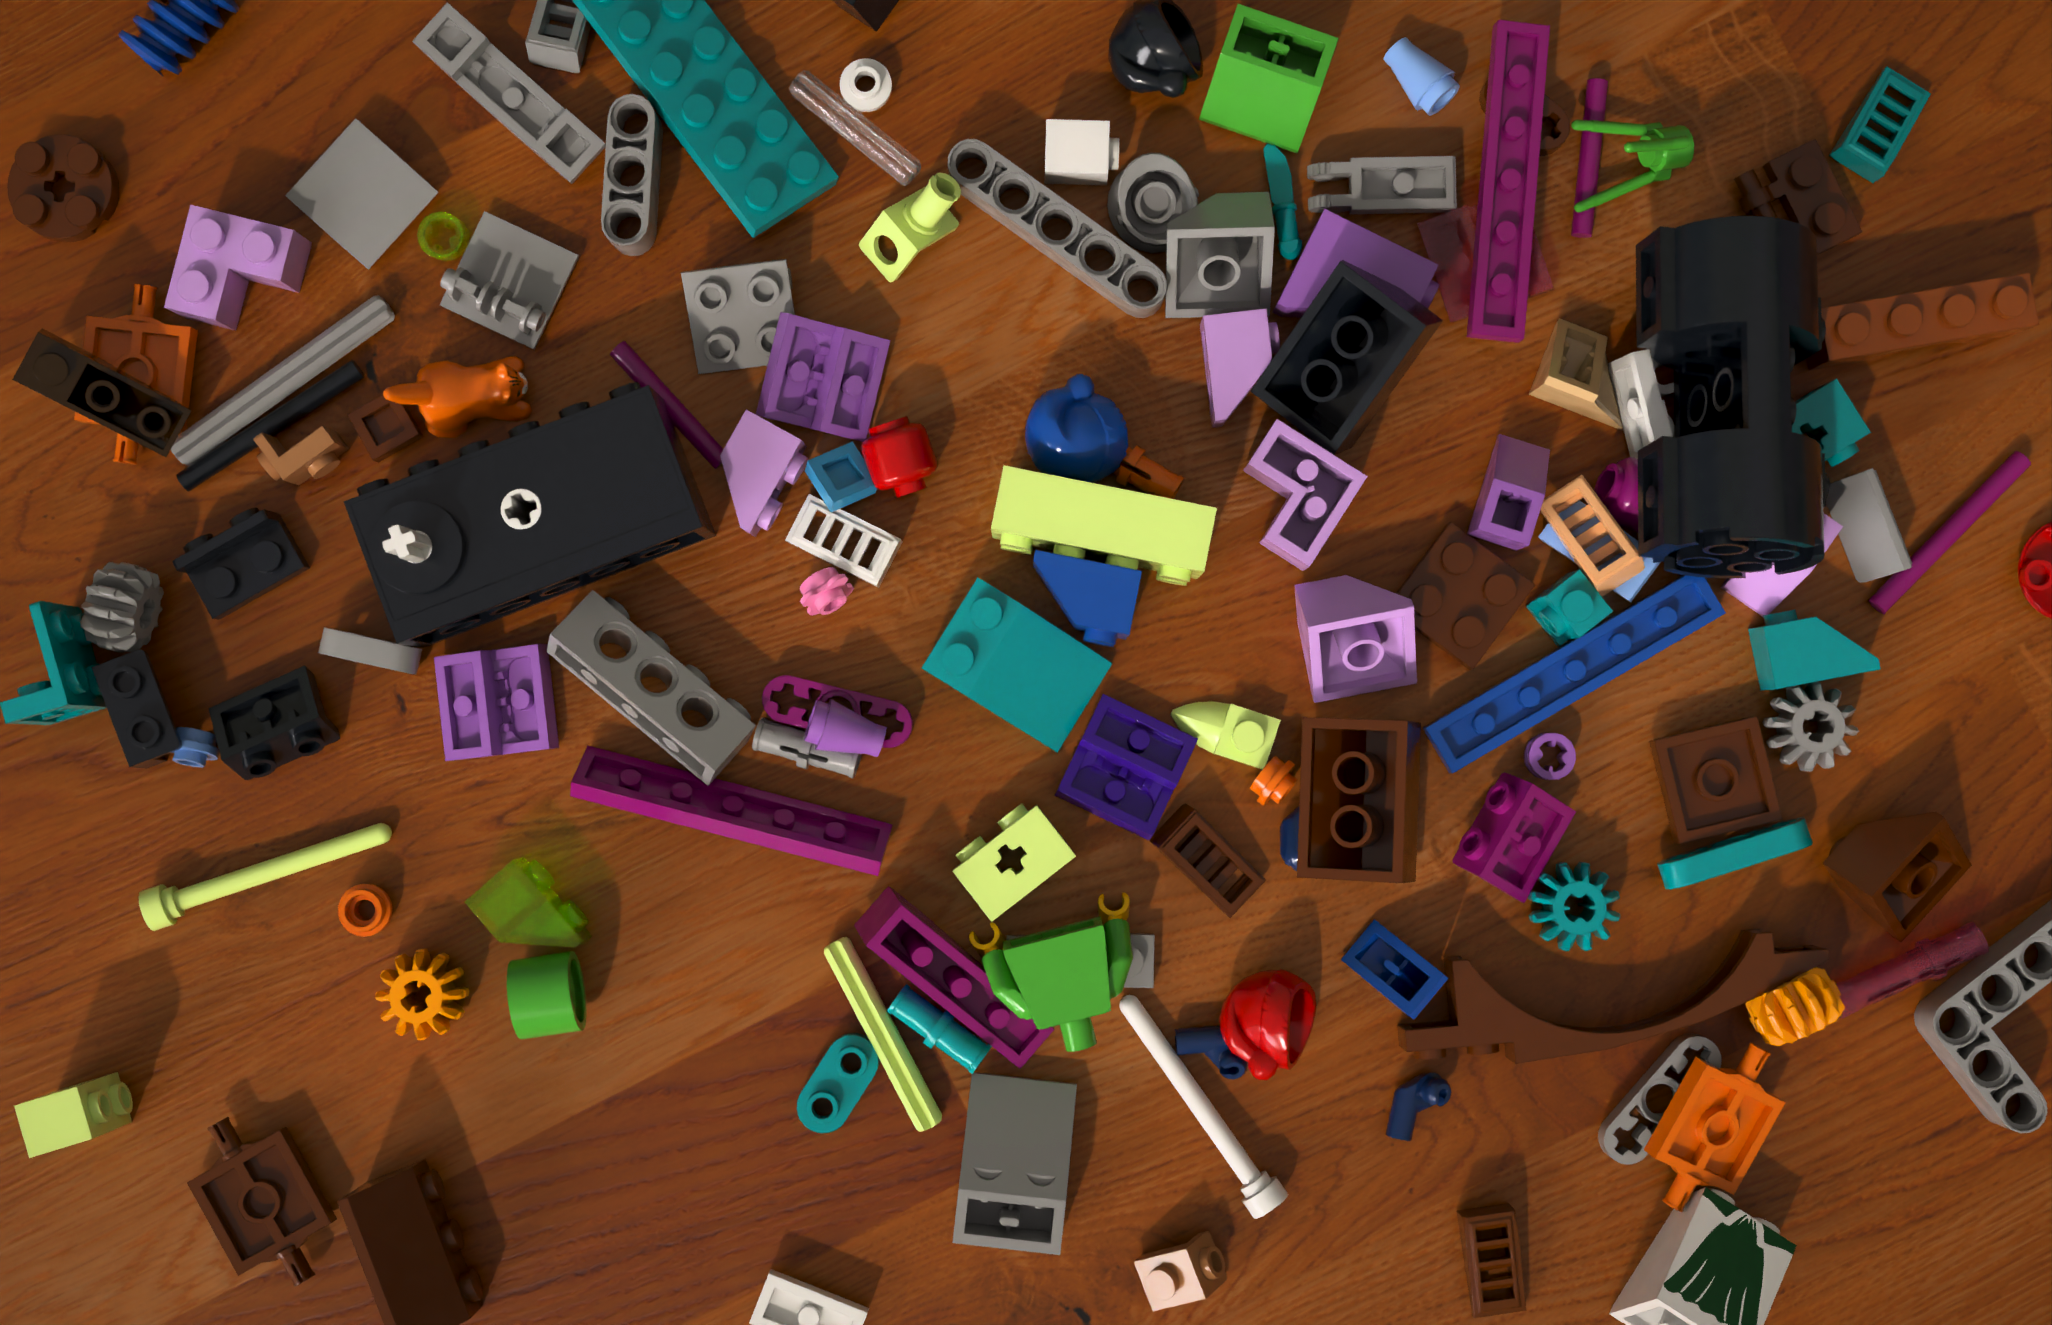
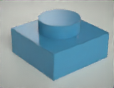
M853 441L807 461L805 473L830 512L875 494L877 491L868 472L865 460Z

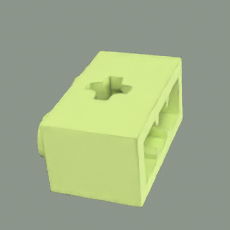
M1021 803L997 822L1003 830L988 843L979 836L955 855L961 864L955 867L952 872L991 922L1076 857V854L1037 804L1028 811ZM1007 845L1011 850L1019 846L1023 848L1026 853L1020 859L1023 866L1021 870L1016 872L1011 866L1003 871L1000 869L997 863L1002 858L999 850L1002 846Z
M118 1072L25 1101L14 1105L28 1156L32 1158L96 1138L132 1123L130 1113L133 1109V1101L129 1088L120 1081Z

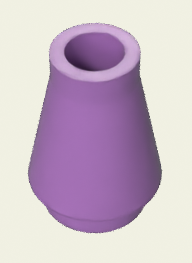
M830 699L829 703L816 700L807 724L804 741L816 744L815 750L867 754L878 757L885 739L887 727L868 720Z

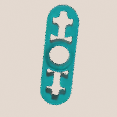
M1800 817L1778 822L1666 858L1658 862L1657 865L1665 889H1676L1811 846L1813 841L1805 818Z

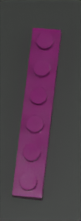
M1497 20L1493 25L1467 325L1468 338L1519 343L1524 339L1550 25Z
M588 745L571 781L570 796L875 876L879 875L893 824L716 778L707 786L689 771Z

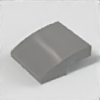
M355 118L285 196L369 270L438 194V191Z

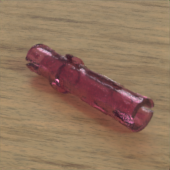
M1969 922L1955 929V931L1931 941L1928 938L1917 941L1915 948L1858 973V975L1845 981L1836 983L1841 993L1840 998L1845 1006L1839 1018L1844 1019L1862 1008L1882 1001L1930 978L1935 981L1947 976L1948 970L1968 960L1987 954L1989 946L1979 927L1976 928L1974 922Z

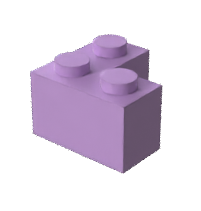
M190 205L164 308L186 319L236 331L249 281L297 293L300 292L312 242L292 229Z
M1276 419L1243 470L1287 499L1259 543L1300 570H1306L1313 563L1368 476Z

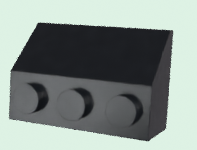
M1342 260L1254 385L1251 392L1322 448L1336 455L1353 447L1443 320L1401 288Z

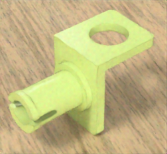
M936 173L935 176L929 179L926 187L883 210L859 242L860 249L889 282L897 280L921 250L952 233L959 226L958 220L948 210L961 195V189L957 181L946 173ZM880 235L889 237L895 244L898 251L896 262L886 259L881 253L878 245Z

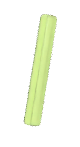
M842 937L828 944L824 948V955L916 1130L922 1132L936 1126L942 1121V1113L890 1014L887 1012L851 940L848 937Z

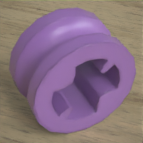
M1540 733L1532 737L1524 750V763L1528 771L1535 777L1544 780L1560 779L1568 775L1576 761V752L1572 742L1564 735L1558 733ZM1547 742V747H1555L1557 744L1561 749V752L1556 757L1560 765L1555 770L1550 765H1545L1543 769L1538 763V760L1543 756L1539 747Z

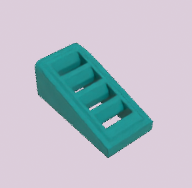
M1886 66L1842 133L1829 157L1869 182H1876L1886 174L1931 93ZM1890 86L1911 99L1912 101L1909 106L1906 107L1885 94L1886 88ZM1880 103L1901 116L1899 122H1895L1876 110L1877 104ZM1868 120H1872L1891 132L1889 138L1867 126ZM1861 135L1882 148L1879 154L1857 141L1859 136Z

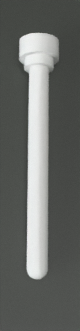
M1134 995L1124 996L1119 1003L1121 1012L1243 1185L1240 1190L1245 1196L1242 1199L1245 1207L1254 1219H1258L1272 1211L1288 1197V1192L1276 1176L1270 1178L1266 1171L1260 1172L1139 999Z

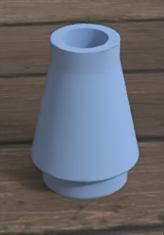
M1407 37L1398 40L1386 52L1383 58L1392 69L1417 111L1423 109L1429 116L1436 114L1444 108L1460 88V85L1454 80L1455 72L1413 45Z

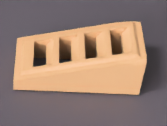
M1580 475L1543 500L1540 509L1541 513L1579 569L1601 596L1608 594L1644 570L1643 557H1639L1636 547L1583 475ZM1584 498L1588 505L1562 521L1558 514ZM1595 516L1599 520L1597 524L1577 537L1573 536L1571 533L1573 530ZM1606 535L1610 536L1612 539L1610 542L1590 555H1587L1584 551ZM1619 553L1623 555L1613 563L1598 571L1597 567L1601 566L1611 558L1615 557Z

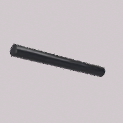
M354 360L349 361L176 474L178 481L188 492L257 448L258 445L253 438L263 432L274 437L363 379L365 376Z

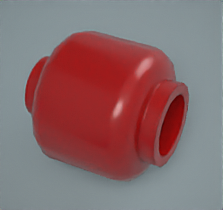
M908 416L868 429L870 437L862 443L861 452L875 488L878 490L894 488L897 498L927 488L924 477L933 474L938 465L924 425L910 423Z

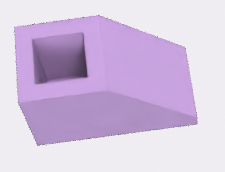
M747 409L720 457L740 528L756 537L761 528L768 531L774 524L783 503L777 501V498L786 482L792 485L797 482L807 464L808 457L803 455L807 446L801 439Z

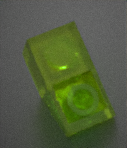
M524 857L512 860L465 901L467 906L501 943L577 947L592 937L585 928L589 924L585 914L571 900L568 899L566 902H562L550 888L555 883L554 879L534 859L530 863Z

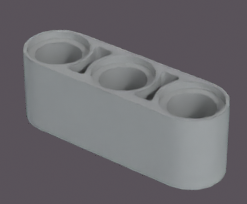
M626 94L617 98L609 109L601 210V226L606 238L619 252L628 256H638L649 251L656 239L663 142L661 120L650 102L643 96L636 94ZM634 114L648 116L647 125L641 132L637 134L624 132V124L629 117ZM634 165L644 167L643 179L638 184L629 187L621 185L620 178L626 168ZM628 217L641 219L640 230L634 237L629 239L618 238L617 229L622 220Z

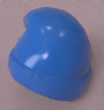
M1076 374L1068 379L1065 387L1045 391L1035 401L1025 423V441L1028 453L1034 465L1041 473L1098 483L1120 467L1128 448V430L1123 414L1116 407V404L1111 399L1094 393V383L1089 376Z

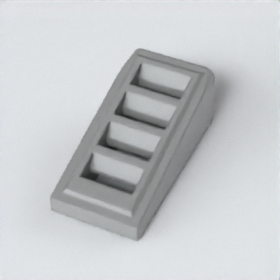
M537 0L525 41L529 61L538 66L579 73L586 51L591 24L578 8L556 4L554 0ZM562 0V1L574 3L572 0ZM554 20L573 24V28L552 25L549 22Z

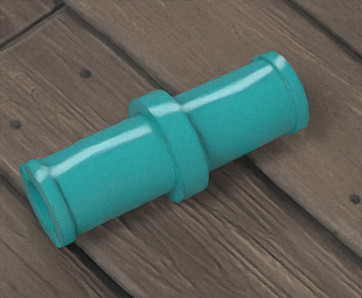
M906 984L896 996L887 1012L890 1015L893 1014L925 1038L923 1044L930 1049L934 1046L938 1047L973 1074L992 1046L984 1043L954 1021V1016L947 1010L943 1013Z

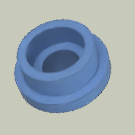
M176 727L182 747L172 752L174 753V762L203 768L207 760H217L219 758L220 752L216 748L215 734L194 728Z

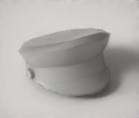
M1161 153L1142 154L1131 161L1115 177L1108 194V214L1112 225L1120 237L1133 248L1151 254L1166 252L1167 223L1198 205L1199 193L1187 172L1175 159Z

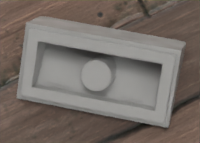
M1871 468L1830 483L1826 504L1832 519L1843 526L1838 535L1855 579L1859 583H1865L1912 568V561L1876 470Z

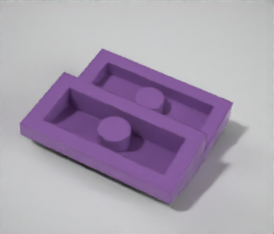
M780 312L756 415L864 442L867 438L891 340Z
M533 644L497 650H479L434 657L445 761L559 748L549 654L546 652L548 644Z

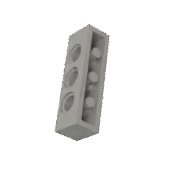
M592 590L550 633L546 652L709 786L749 741L756 726L750 721V714L736 700L731 698L725 700L710 688V681L698 668L690 664L684 666L670 654L668 645L657 634L651 631L644 633L629 620L628 612L620 603L610 597L603 599ZM615 643L620 645L627 655L619 659L609 658L603 654L600 647L604 644ZM646 677H657L665 683L667 690L660 693L650 692L644 688L641 680ZM688 710L698 711L705 716L708 724L702 727L691 726L684 721L681 713Z

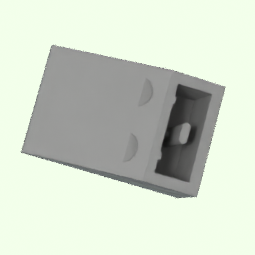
M978 1072L972 1074L952 1243L1060 1255L1076 1102V1083Z

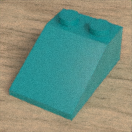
M977 577L923 664L922 669L1058 753L1113 663Z

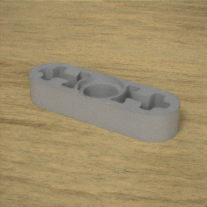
M1687 1033L1678 1036L1672 1041L1602 1122L1598 1131V1141L1605 1154L1618 1163L1626 1165L1638 1163L1648 1155L1644 1148L1664 1112L1653 1113L1648 1109L1646 1105L1648 1090L1656 1084H1666L1671 1088L1674 1096L1680 1083L1664 1075L1668 1068L1678 1074L1684 1069L1688 1060L1683 1053L1687 1048L1698 1051L1703 1047L1704 1050L1701 1052L1700 1058L1721 1068L1722 1059L1720 1051L1711 1040L1698 1034ZM1688 1069L1682 1074L1681 1079L1684 1078ZM1634 1107L1643 1117L1655 1123L1650 1130L1642 1123L1636 1127L1631 1134L1636 1144L1630 1150L1624 1146L1619 1147L1617 1150L1614 1149L1619 1142L1617 1137L1613 1135L1619 1127L1628 1131L1639 1120L1629 1114Z

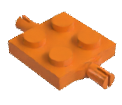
M134 284L131 315H123L113 319L86 316L83 341L84 350L189 408L198 330L189 326L164 324L153 318L157 287ZM75 412L74 420L82 423L99 424ZM186 420V422H185V424H184L182 430L180 431V433H182V432H184V431L186 430V428H187V420ZM117 433L113 462L137 465L138 443Z
M1750 1042L1736 1070L1718 1068L1698 1057L1694 1058L1644 1148V1151L1653 1158L1670 1165L1678 1173L1665 1197L1662 1199L1664 1203L1675 1210L1683 1212L1697 1185L1715 1186L1733 1195L1736 1193L1786 1103L1774 1094L1764 1090L1755 1081L1768 1057L1771 1055L1770 1052Z

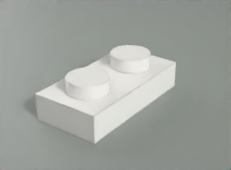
M771 1269L749 1324L863 1325L869 1308Z

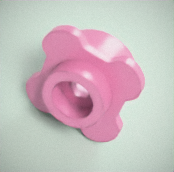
M833 567L824 568L809 576L801 584L800 592L803 597L800 602L803 607L808 606L806 610L811 616L819 613L821 615L830 614L846 603L847 596L852 593L854 588L851 583H846L848 578L845 574H839L836 568Z

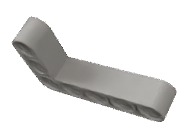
M2052 899L1924 997L1916 1006L1914 1013V1022L1919 1033L1983 1116L1994 1124L2018 1133H2031L2040 1128L2045 1122L2048 1113L2047 1102L2043 1094L1991 1028L2052 981ZM2034 943L2038 950V958L2032 967L2027 968L2024 963V953L2026 948ZM1992 975L1996 981L1997 988L1992 998L1985 1001L1981 988L1986 978ZM1951 1007L1955 1014L1954 1025L1949 1031L1942 1033L1939 1025L1941 1014ZM1984 1050L1987 1055V1066L1982 1073L1975 1075L1972 1067L1974 1057ZM2017 1093L2020 1098L2019 1110L2015 1115L2008 1118L2005 1108L2007 1100Z

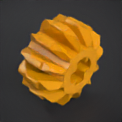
M427 948L416 950L413 960L406 954L395 957L397 971L386 969L380 974L383 982L391 988L375 993L376 1000L381 1002L389 1001L391 1008L381 1013V1019L388 1021L399 1017L396 1034L403 1036L414 1028L417 1040L429 1038L432 1029L439 1035L450 1030L448 1018L458 1020L465 1013L463 1008L454 1000L468 997L469 988L455 987L453 982L464 975V970L458 967L446 972L445 968L449 962V955L440 953L431 962V956ZM427 985L430 988L431 994L425 998L424 1002L418 1003L415 1000L414 994L420 990L421 986Z
M1819 967L1813 968L1745 1004L1755 1031L1760 1033L1765 1043L1774 1046H1781L1785 1043L1792 1044L1798 1039L1809 1037L1811 1034L1823 1030L1828 1024L1836 1022L1845 1009L1840 998L1841 993L1835 981L1829 978L1825 969Z

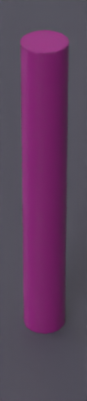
M1600 78L1587 80L1583 120L1604 121L1608 90L1607 80ZM1582 131L1574 206L1576 203L1597 194L1603 133ZM1595 207L1581 213L1573 210L1571 236L1578 238L1592 237Z
M626 341L618 344L611 351L610 356L634 382L640 384L641 388L649 385L664 399L675 427L715 469L722 464L720 455L723 448Z

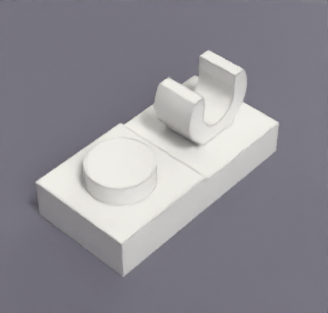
M1649 349L1632 352L1607 364L1630 457L1638 459V450L1662 436L1674 437L1673 420L1667 413L1665 401L1661 399V397L1674 392V383L1661 385L1657 382L1655 369L1664 365L1651 358Z

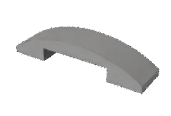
M448 2L413 39L412 42L437 66L571 184L575 182L606 147L605 142L567 108L564 109Z

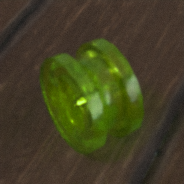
M442 211L431 213L423 219L418 228L417 237L419 245L425 253L437 260L452 261L464 254L470 241L469 230L465 223L450 213ZM443 223L444 227L450 230L454 228L456 235L449 238L450 248L447 250H443L444 247L439 244L433 246L431 238L438 235L437 226Z

